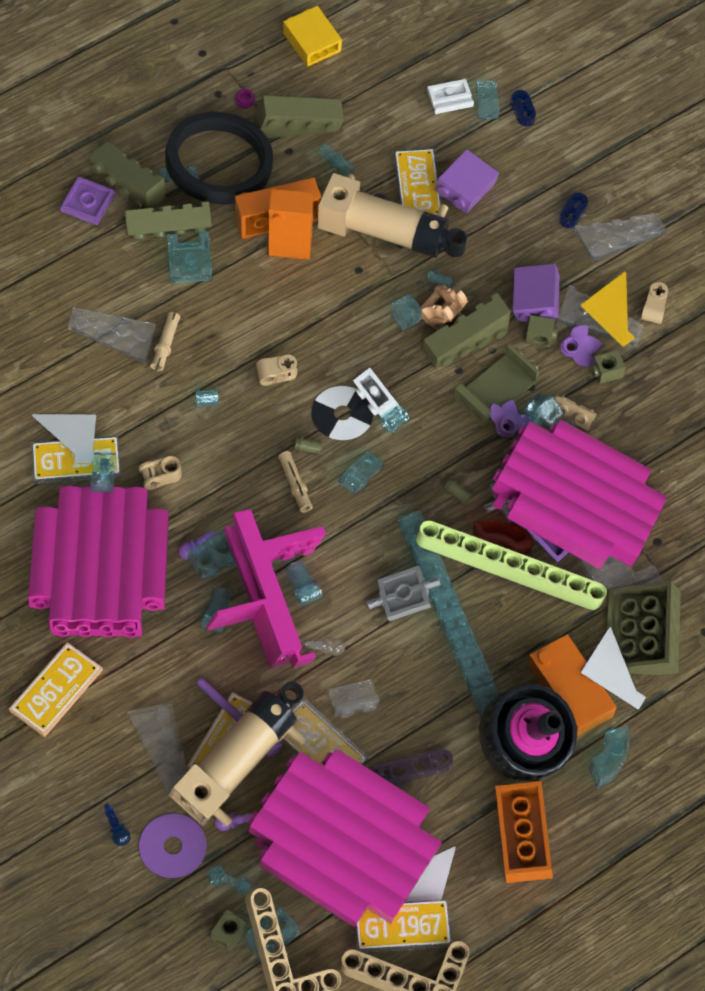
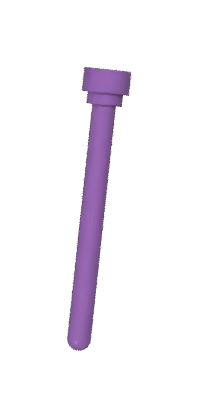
M202 678L197 680V685L235 721L242 717V714L207 681ZM277 742L266 755L270 759L273 758L282 748V744Z

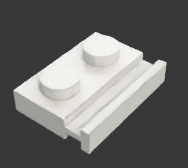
M466 79L427 86V93L435 114L474 106V100H472Z

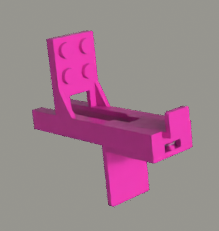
M251 509L236 512L232 516L235 526H225L223 531L250 603L217 611L206 625V629L209 631L252 619L270 668L288 663L291 664L292 668L310 664L316 658L315 652L301 656L300 650L302 645L271 564L279 559H282V561L290 560L298 554H302V556L312 554L326 535L325 529L321 526L263 541Z

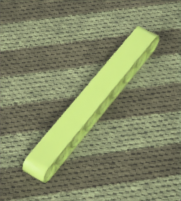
M433 521L423 522L416 536L417 544L424 549L590 610L598 609L607 593L604 585Z

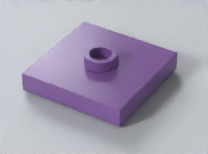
M78 176L63 201L60 211L98 226L115 196V190Z

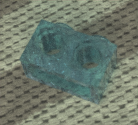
M223 530L187 552L188 563L202 581L215 577L224 567H230L235 564ZM226 549L228 552L220 553L219 550ZM205 560L210 562L207 565L201 564Z
M280 907L275 912L278 922L286 925V928L280 931L284 946H287L300 934V927ZM264 917V922L260 926L263 929H267L269 920L267 917ZM251 927L246 933L245 945L260 960ZM271 939L266 944V949L270 953L275 950V943Z

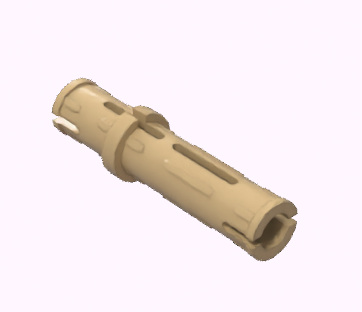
M174 312L167 313L159 343L154 348L155 355L150 365L153 370L156 369L157 363H159L157 371L164 370L166 358L171 353L170 346L180 320L178 313L175 314L174 320H172Z
M282 452L278 455V459L291 487L290 493L292 497H295L299 511L301 513L308 512L313 508V505L307 494V486L301 480L291 452Z

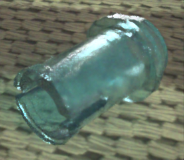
M431 269L426 278L428 282H432L435 285H445L451 289L454 285L452 276H445L435 269Z

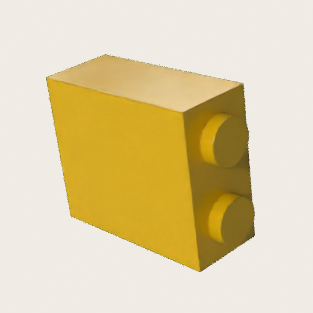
M318 6L306 9L303 13L291 16L283 21V34L307 67L341 52L342 38Z

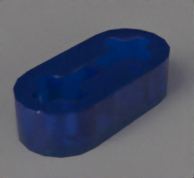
M515 91L512 95L511 105L517 121L522 126H531L536 118V111L531 98L526 91Z
M575 193L570 197L560 214L559 220L563 227L573 228L577 225L587 209L588 198L586 195ZM578 201L582 202L577 208L575 207V203H578ZM572 213L573 217L567 220L566 218Z

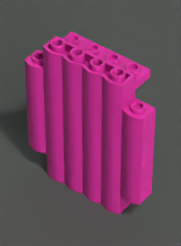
M561 419L557 425L553 423L549 431L529 421L527 427L522 425L517 434V437L520 438L519 441L515 439L508 450L512 452L511 456L506 454L501 463V466L504 467L503 470L498 468L492 479L496 482L492 488L495 491L493 497L497 498L493 507L501 510L506 499L511 500L507 507L511 510L507 516L508 519L598 569L602 568L609 555L632 567L667 499V496L645 485L652 469Z
M64 486L59 488L58 509L51 507L36 508L28 600L30 608H50L49 624L52 635L61 637L68 635L82 637H142V609L151 611L165 610L169 529L168 511L163 509L148 510V490L141 487L125 489L121 487L100 488L89 486L80 488Z
M337 748L333 753H327L322 761V764L325 766L317 763L302 752L297 757L293 755L286 765L288 771L285 775L280 774L273 784L276 787L272 794L267 792L261 801L263 808L259 813L254 811L248 821L251 824L248 832L256 837L255 844L263 848L259 855L261 858L259 866L354 928L366 909H369L391 924L442 844L440 840L419 828L428 815L430 808Z

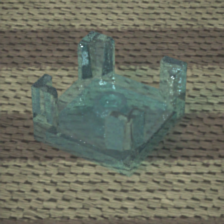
M209 232L198 233L199 242L178 243L177 234L167 235L171 283L212 280Z

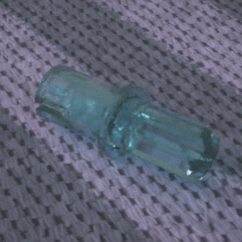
M327 144L320 147L319 154L327 159L332 167H336L344 173L345 176L351 174L349 170L355 171L356 167L343 158L342 153H337Z

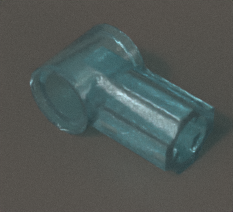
M303 561L293 562L285 568V572L294 587L295 596L301 607L323 598L316 580H312Z
M213 588L208 610H205L201 629L207 630L206 625L217 611L229 608L232 592L225 588ZM226 626L209 631L224 634Z

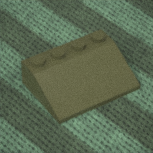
M672 581L609 589L607 630L611 627L629 673L645 675L678 673L681 592Z

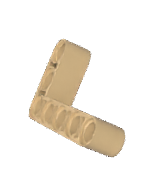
M264 888L250 890L246 894L245 903L268 990L279 991L281 987H285L287 991H302L301 985L305 980L310 984L309 991H334L338 989L341 985V976L334 969H322L293 978L271 894ZM256 893H260L263 897V902L260 906L254 902V895ZM263 916L269 920L267 929H263L260 926V919ZM270 939L275 943V950L272 953L266 949V944ZM276 963L282 969L279 976H275L272 972V968ZM326 974H330L332 977V984L328 987L324 984V976Z
M453 942L447 950L436 981L353 949L343 954L341 970L350 978L384 991H413V987L416 985L422 986L425 991H456L468 960L469 948L464 942ZM460 951L464 957L456 959L452 956V952ZM354 959L358 962V965L352 968L347 966L346 961ZM377 968L380 974L372 976L368 973V970ZM450 972L455 975L456 979L449 981L443 975ZM396 976L401 978L403 982L400 985H394L390 979Z

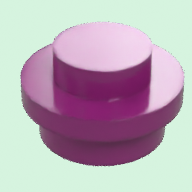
M241 89L235 95V102L241 108H249L255 103V95L249 89Z

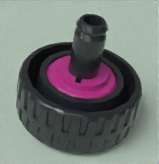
M527 683L517 685L499 693L485 707L480 718L479 741L485 757L495 770L514 780L532 781L557 772L571 758L576 746L577 725L572 710L558 693L540 684Z

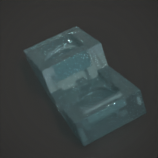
M496 80L476 81L478 119H498L499 104Z
M367 451L347 469L338 482L353 494H356L368 484L370 478L383 469L385 463Z

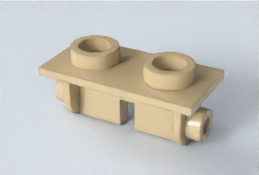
M556 396L550 413L589 431L591 423L597 415L593 409L590 410L582 405L578 406L575 402L565 398V396Z

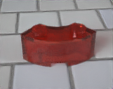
M485 519L475 522L472 535L474 537L523 555L532 552L534 540L523 528L516 524L512 525L502 522L501 519Z

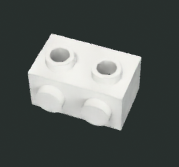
M371 368L353 380L358 387L355 391L362 400L367 398L370 402L368 408L374 416L379 414L383 419L399 407V404Z

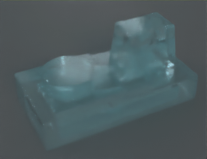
M94 452L91 492H114L116 453Z

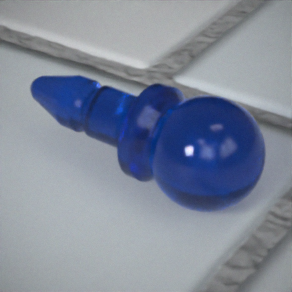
M105 804V815L112 826L109 831L113 833V842L117 846L127 845L131 838L130 832L124 828V823L119 824V820L110 805Z

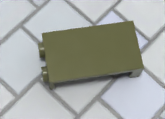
M509 344L506 347L505 355L467 387L460 384L455 388L454 400L482 426H485L492 420L490 417L491 405L496 404L502 407L510 400L515 401L538 382L540 371L533 362H529L523 356L519 349Z

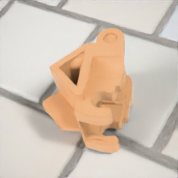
M437 285L432 295L422 306L414 310V314L417 318L424 320L438 331L445 325L450 326L462 315L468 300L461 290L455 293L454 290L447 288L445 285ZM440 297L445 301L442 306L434 305Z

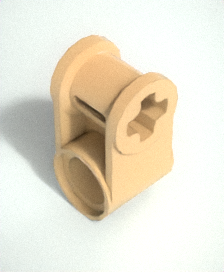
M655 282L651 285L641 320L657 324L662 323L668 295V287L664 283Z
M290 354L264 358L256 362L259 382L263 386L294 380L298 374L297 360Z
M174 456L148 461L141 464L138 468L144 478L143 486L147 490L175 483L182 477L180 461ZM169 468H176L174 471H167Z

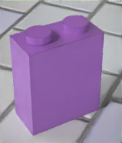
M466 150L438 178L435 191L441 197L453 203L456 208L467 214L495 185L499 172L469 150Z
M556 264L514 268L513 312L517 321L529 322L530 315L550 319L559 318L560 274Z

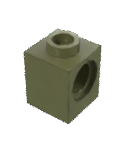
M530 315L525 344L550 348L551 341H556L558 328H554L555 319Z
M619 350L594 356L591 372L593 377H597L599 384L623 378L626 367Z
M226 910L211 931V940L231 952L247 930L245 918L236 911L232 913ZM227 925H233L236 927V930L233 933H227L224 931V928Z

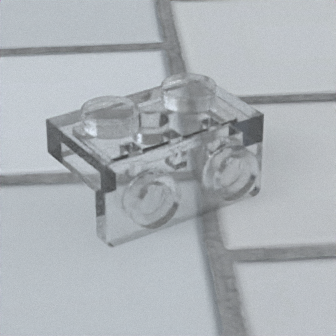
M372 679L328 690L335 717L347 718L355 712H371L376 707H379L380 699L379 695H376Z

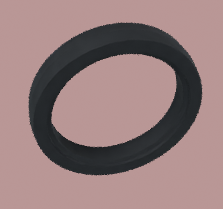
M205 112L184 119L173 129L166 145L165 164L172 181L189 196L211 204H235V196L245 192L250 193L263 190L266 186L273 168V150L266 135L252 122L230 113ZM211 130L225 131L243 138L255 149L259 157L260 167L254 176L240 184L230 186L212 185L195 178L183 167L179 159L178 150L182 143L194 134Z

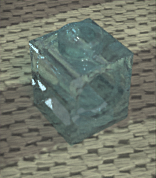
M409 293L392 303L391 317L405 331L420 322L422 308Z
M537 394L524 407L531 421L536 425L550 427L563 413L553 396Z

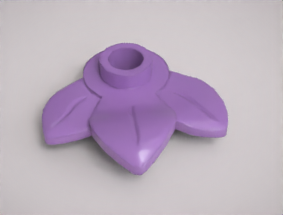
M580 325L572 330L570 336L562 340L560 350L565 356L572 357L576 364L588 367L593 365L594 359L592 354L598 351L602 342L595 337L588 336L587 325ZM572 344L574 350H568L567 345Z
M513 400L506 402L502 407L496 404L491 405L490 417L496 424V431L501 437L511 438L516 432H519L522 425L527 427L530 416L518 415Z

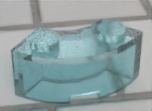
M628 726L606 731L603 739L604 750L600 755L591 760L589 770L597 789L613 781L624 766L630 748Z

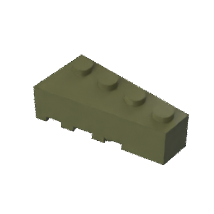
M263 95L253 120L254 125L267 138L336 132L340 130L344 121V115L340 99Z
M104 143L89 156L90 168L93 173L103 177L105 182L110 187L116 188L124 199L128 198L136 209L157 208L165 202L164 177L161 175L155 177L152 175L153 172L150 168H141L136 159H127L125 152L111 143Z
M209 202L125 211L127 235L132 236V240L145 238L144 234L153 233V237L165 236V232L173 231L174 235L186 234L188 229H194V233L207 232L206 227H212Z
M498 293L492 295V301L486 305L481 302L475 306L476 310L470 315L465 316L463 314L454 321L453 326L445 325L424 339L423 351L435 369L441 366H448L453 360L459 357L463 358L471 351L483 348L490 341L501 339L506 335L511 311Z

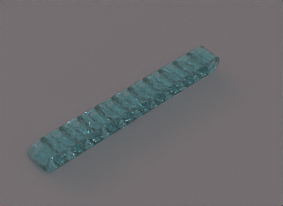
M416 510L398 516L399 526L416 566H420L424 579L429 580L437 576L440 579L441 586L429 589V597L481 717L485 707L495 696L499 695L498 689L440 554L424 549L416 542L419 528L425 522L421 511Z

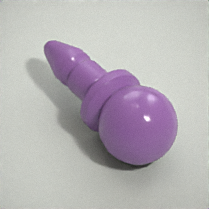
M207 532L196 539V541L190 539V542L181 544L178 549L180 557L185 560L192 559L196 552H200L199 547L206 544L207 541L209 542L216 532Z
M234 812L226 813L232 819L228 826H225L216 817L214 823L218 830L227 831L231 827L236 828L237 824L248 823L252 814L236 815Z

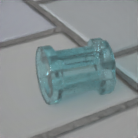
M214 388L213 391H200L196 389L197 408L212 405L218 407L217 388Z
M396 406L390 415L381 418L383 427L391 434L395 433L396 428L402 423L409 421L407 412L401 406Z

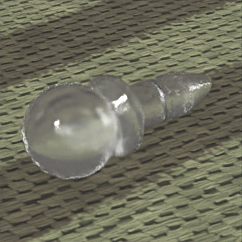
M338 638L304 642V646L310 649L323 650L324 654L330 653L333 656H340L345 651L344 642Z

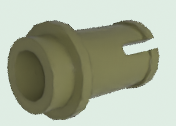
M301 436V438L297 437L295 450H298V453L304 451L320 455L322 441L304 439V436Z
M450 479L444 487L447 495L451 494L462 502L463 505L467 504L473 495L459 485L458 480Z

